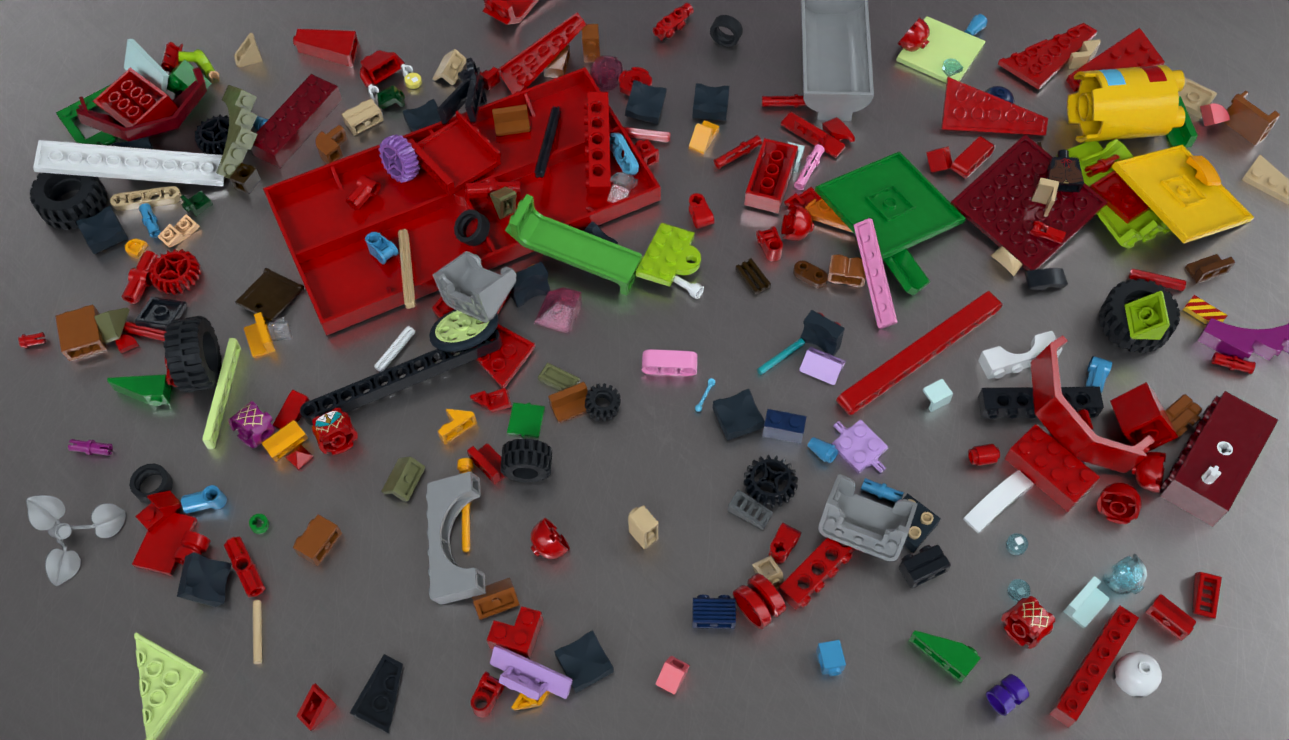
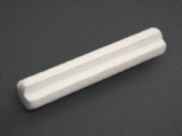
M407 326L374 365L376 370L379 372L384 371L415 334V330L411 326Z

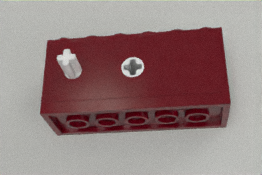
M1224 391L1220 397L1216 395L1212 403L1205 409L1203 418L1199 420L1194 428V434L1192 433L1187 440V446L1183 448L1178 456L1179 460L1172 466L1169 471V477L1164 480L1160 487L1163 489L1160 497L1212 527L1230 510L1278 422V419L1227 391Z

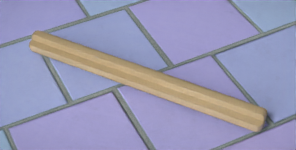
M404 229L398 231L404 304L407 309L414 308L416 304L408 230Z

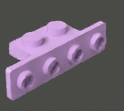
M499 645L493 648L490 664L504 671L500 675V684L535 700H538L546 691L564 699L568 697L573 681L571 678Z

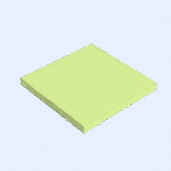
M926 16L924 21L930 29V35L927 39L929 43L924 49L919 48L913 52L902 49L896 61L945 83L947 77L960 82L984 47L986 41Z

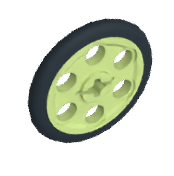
M454 309L434 323L429 334L430 342L435 348L446 352H456L472 348L488 339L494 333L499 321L498 314L496 313L495 317L489 322L480 324L482 321Z

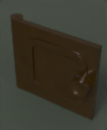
M265 268L263 274L235 303L254 314L261 312L265 319L273 322L295 297L303 291L304 286Z

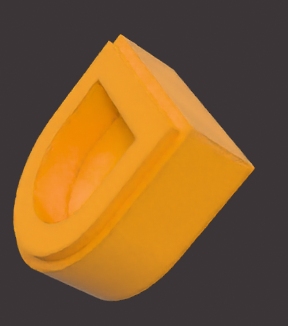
M131 239L125 244L127 254L137 259L142 256L148 247L147 242L140 239Z

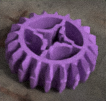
M397 134L382 140L379 148L381 154L379 156L382 159L381 163H383L384 168L387 170V174H390L391 178L397 182L403 183L414 179L419 174L418 170L420 167L418 165V155L415 154V149L412 148L411 143H408L407 139L403 138L402 135L398 136Z

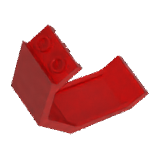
M1062 335L1051 342L1031 361L1035 415L1058 443L1080 461L1127 473L1148 457L1145 453L1151 450L1148 446L1154 440L1148 435L1136 445L1128 446L1100 437L1093 432L1062 395L1057 351L1068 342Z

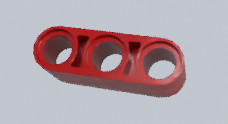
M981 136L978 137L954 160L950 169L966 179L993 153L995 145Z

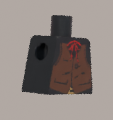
M1065 149L1058 151V157H1052L1046 179L1059 181L1057 192H1080L1084 185L1079 159L1069 157V151Z

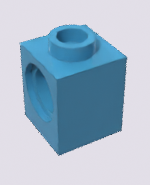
M840 640L818 643L816 651L822 675H840L846 666Z

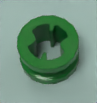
M255 514L250 518L249 526L254 533L262 534L269 528V521L265 515ZM261 520L264 524L257 528L254 524H258L257 521Z

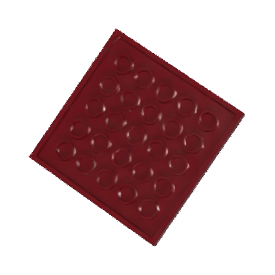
M1024 135L955 197L951 204L999 247L1003 246L1023 264L1022 267L1025 270L1031 271L1039 269L1099 213L1108 202L1084 183L1080 192H1057L1055 202L1048 216L1044 217L1046 204L1033 202L1032 197L1040 178L1046 179L1052 156L1027 135ZM1040 221L1050 227L1065 231L1066 234L1062 244L1032 236L1030 230L1034 227L1033 222Z

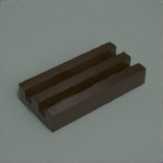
M752 258L748 259V262H742V265H736V271L755 295L771 288V283ZM743 269H745L749 273L752 280L758 285L759 289H757V287L754 285V283L751 281V279L748 277V275L744 272Z

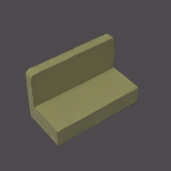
M411 456L399 458L381 492L384 494L392 493L404 502L409 501L425 466Z

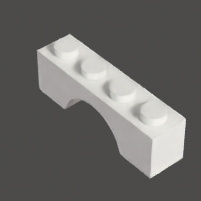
M1048 331L1035 335L1030 344V351L1026 353L1013 354L998 346L982 351L978 361L987 379H998L1008 373H1018L1025 368H1031V361L1057 338L1053 331ZM1062 347L1057 351V358H1059Z

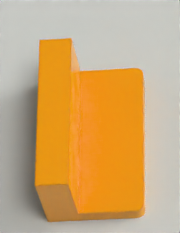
M261 312L254 314L256 323L244 327L253 358L275 351L267 323Z
M292 421L262 442V445L273 460L277 462L309 438L296 421Z

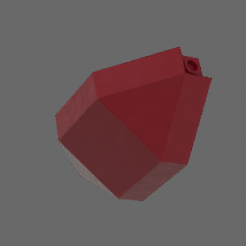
M200 67L193 69L195 81L173 100L178 109L170 117L125 128L110 115L88 110L82 96L79 97L81 102L78 105L79 109H76L80 123L126 141L178 129L207 92Z

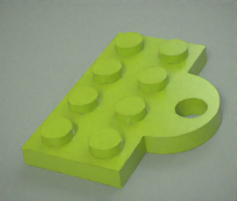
M661 223L636 270V276L670 287L676 274L690 275L696 272L701 264V254L695 247L691 246L695 232Z

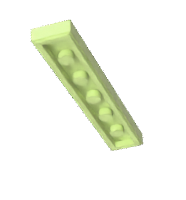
M229 338L202 438L208 449H215L240 355L241 347L236 338Z

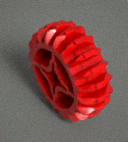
M176 249L173 252L167 250V254L164 255L160 253L161 257L155 258L156 263H151V269H149V277L153 286L161 293L164 292L167 295L170 293L176 295L177 292L183 294L185 289L190 291V286H195V281L199 280V275L201 274L200 264L196 257L189 251L185 252L183 249L179 252Z

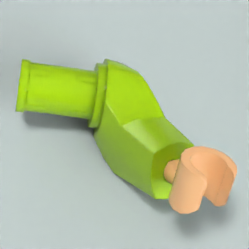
M196 49L194 52L178 51L179 62H182L184 59L187 62H195L211 83H213V78L220 81L219 73L215 71L211 62L201 50Z

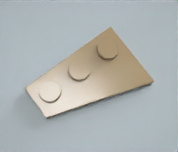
M1259 155L1242 181L1289 205V179L1262 155Z

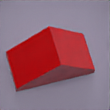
M315 683L307 694L297 717L312 731L337 705Z

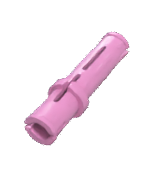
M815 145L811 155L807 156L806 164L794 183V187L797 190H804L815 167L819 165L820 158L825 151L822 145Z

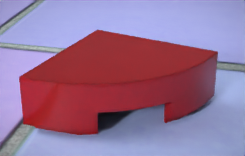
M121 334L120 339L115 340L121 354L139 346L137 341L130 335Z

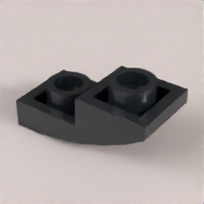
M1062 268L1036 269L1024 273L1029 289L1045 290L1048 287L1064 288L1068 285Z

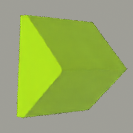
M1162 291L1125 304L1130 337L1132 339L1160 340L1170 326Z

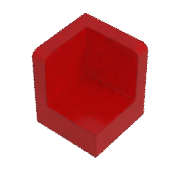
M493 67L489 71H480L479 79H484V88L490 91L501 81L499 69Z
M949 146L926 152L931 172L951 167L953 162Z

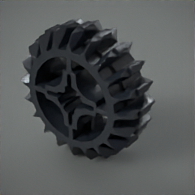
M221 114L218 117L213 115L211 119L207 118V121H201V125H198L197 130L194 131L197 146L204 154L223 155L229 129V117L227 115L224 117Z
M768 455L766 460H764L760 456L758 461H752V466L748 465L747 472L744 473L745 480L743 485L746 486L745 492L750 493L749 496L751 498H756L757 503L763 502L764 507L770 504L773 509L775 503L781 507L783 501L788 503L789 497L793 498L795 495L794 491L798 487L796 484L798 482V478L795 476L796 471L791 470V463L785 465V458L779 461L777 455L774 459H771L770 455ZM763 472V477L755 482L754 478L756 475ZM786 481L787 486L779 491V485Z

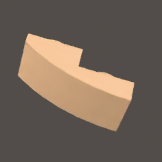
M185 214L174 227L169 224L157 237L171 248L191 236L200 226Z

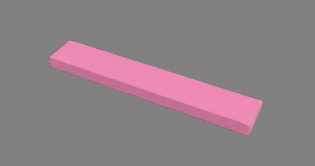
M868 218L854 224V229L879 329H883L898 322L873 219Z

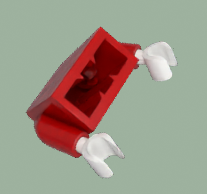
M378 50L370 56L364 57L360 62L362 65L360 68V78L365 86L369 88L372 99H374L373 93H379L378 87L373 86L374 84H378L401 68L403 69L404 77L408 72L413 73L412 66L405 65V62L395 52Z

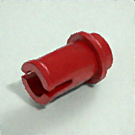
M44 332L31 335L22 334V336L18 337L19 345L21 348L25 347V349H28L29 346L46 344V339L37 340V338L45 337Z

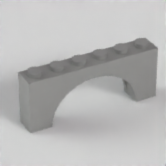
M471 471L427 483L426 499L428 501V510L426 515L428 518L427 536L429 538V548L427 550L430 566L428 568L430 577L429 596L431 600L440 605L486 594L485 574L476 568L459 567L450 549L451 529L457 515L469 502L481 497L480 478Z

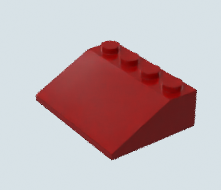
M131 67L93 100L94 104L125 128L170 117L178 109L177 105L165 92Z

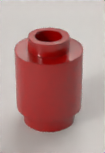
M994 444L974 446L968 450V458L971 465L995 464L1000 458V451Z

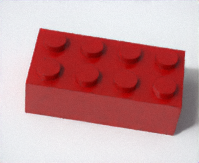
M764 138L745 192L744 205L779 214L797 159L798 146Z
M1036 424L1009 449L1004 458L1067 512L1094 487L1100 478L1099 475Z

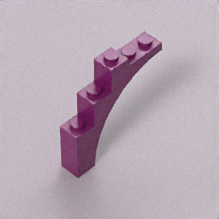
M1211 318L1197 341L1221 354L1231 357L1235 355L1239 359H1244L1245 357L1249 358L1252 353H1255L1270 361L1274 355L1279 356L1281 351L1289 354V323L1270 329H1248L1228 325Z

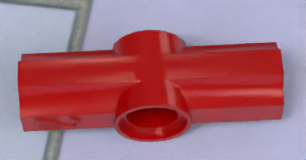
M488 178L480 183H465L466 199L487 198L488 201L492 202L490 193L505 186L514 190L517 193V197H519L521 192L519 181L498 182L495 178Z
M146 250L137 267L129 271V283L121 296L124 301L136 305L145 288L152 285L149 269H151V263H156L155 258H160L157 254Z
M240 536L228 539L224 547L232 562V567L236 571L249 598L257 597L266 588L258 574L256 565L252 561ZM248 564L245 569L241 570L243 565Z

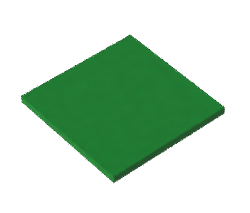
M900 151L815 187L816 193L855 235L854 224L868 218L873 219L882 260L954 228L966 220Z

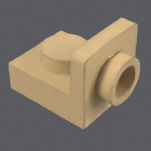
M771 556L752 564L755 573L763 575L777 590L779 589V586L784 582L783 573Z

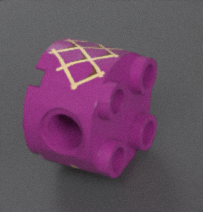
M250 401L228 419L233 432L237 429L239 432L238 438L250 448H257L276 431L271 424L273 419L267 412L262 413L253 401Z

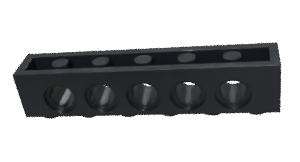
M1033 387L982 388L978 395L981 418H1037L1034 411ZM1061 387L1062 395L1076 412L1085 409L1089 412L1090 418L1099 416L1103 410L1104 405L1100 387Z

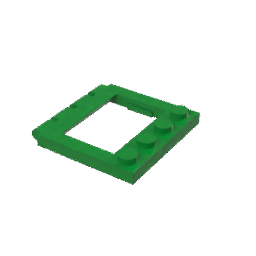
M110 85L83 98L88 110L92 111V109L98 107L94 104L93 100ZM80 100L56 112L76 143L109 146L116 142V136L102 131L84 139L85 137L73 123L78 117L76 109H79Z

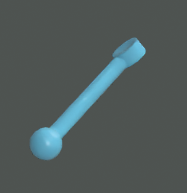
M712 378L708 380V386L699 404L695 406L697 412L702 410V405L711 387L715 386V380Z

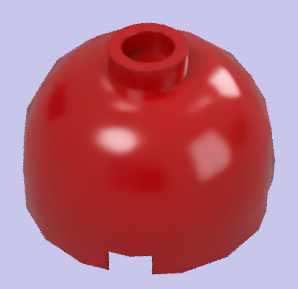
M919 17L897 44L910 52L916 51L919 48L924 49L929 43L927 40L930 35L929 26Z
M791 204L787 209L790 210L789 214L783 217L781 234H785L782 237L783 239L800 241L813 231L814 223L812 222L810 212L806 208Z
M1148 452L1145 453L1148 457L1132 468V474L1136 475V482L1141 488L1150 492L1160 493L1165 468L1163 463L1166 462V453Z
M1113 483L1106 486L1100 493L1097 501V508L1100 514L1103 512V514L1107 515V520L1117 524H1128L1131 520H1136L1142 506L1141 497L1137 490L1125 483Z
M547 518L540 520L533 527L531 532V542L533 545L531 549L536 556L539 557L541 555L545 559L552 560L566 554L570 547L562 534L559 535L556 531L558 528Z

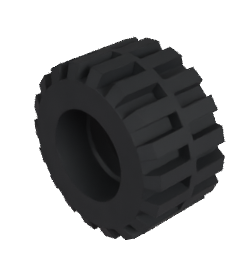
M514 439L503 445L500 471L505 477L520 482H536L547 479L551 475L552 448L548 444L534 439Z

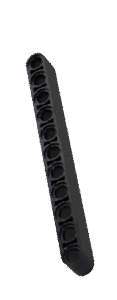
M496 329L488 339L478 344L476 348L456 352L435 349L315 398L301 406L300 414L309 425H313L312 420L315 417L331 412L335 408H341L343 412L347 413L493 353L502 347L499 331Z

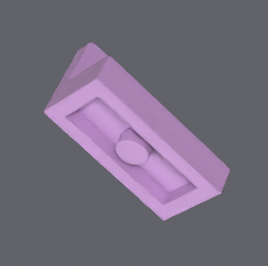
M810 347L806 351L800 371L835 385L846 361Z

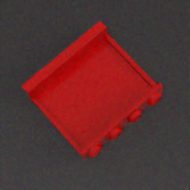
M458 111L455 112L456 120L418 143L412 138L407 140L408 143H411L412 148L415 149V154L418 155V164L449 196L464 188L465 183H472L501 165L499 149L493 147L486 136L483 137L478 128L472 126L465 115L462 116Z

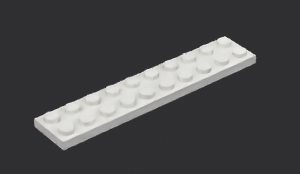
M45 140L38 141L33 165L34 172L211 186H224L225 179L224 176L216 173L222 155Z

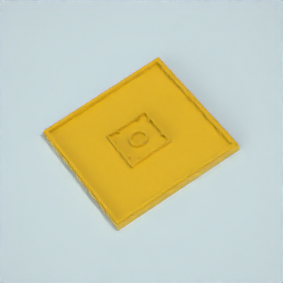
M1183 145L1117 161L1111 166L1183 244L1249 223L1254 218L1222 184L1206 186L1195 178L1197 170L1186 163L1188 157L1193 155Z

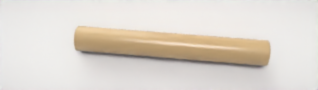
M261 600L253 601L254 664L262 663Z

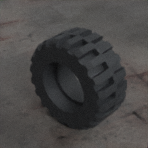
M39 173L37 180H34L32 183L33 188L30 189V201L36 211L48 225L57 229L70 230V228H79L76 221L97 215L104 209L103 207H105L107 202L106 188L99 177ZM73 190H79L73 197L59 201L64 194Z
M1129 279L1126 282L1118 283L1116 287L1111 289L1101 306L1099 323L1101 328L1104 327V334L1110 337L1109 340L1113 344L1117 343L1118 347L1122 349L1127 348L1130 352H1135L1136 350L1139 353H1146L1148 350L1152 352L1165 345L1180 322V309L1177 308L1178 303L1176 299L1173 300V295L1170 291H1165V287L1156 285L1154 281L1149 280L1147 282L1145 279H1137V281ZM1162 291L1170 326L1160 340L1132 339L1130 337L1125 304Z
M203 316L172 320L165 329L164 348L167 367L171 378L174 380V384L178 386L179 390L184 392L216 387L222 367V357L220 355L218 338L215 335L214 328L211 326V322Z

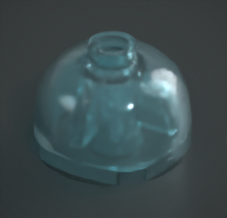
M1133 554V559L1127 556L1112 566L1113 573L1109 577L1106 573L1102 577L1105 584L1118 594H1129L1131 592L1137 594L1144 589L1143 583L1147 579V569L1141 559L1136 554Z

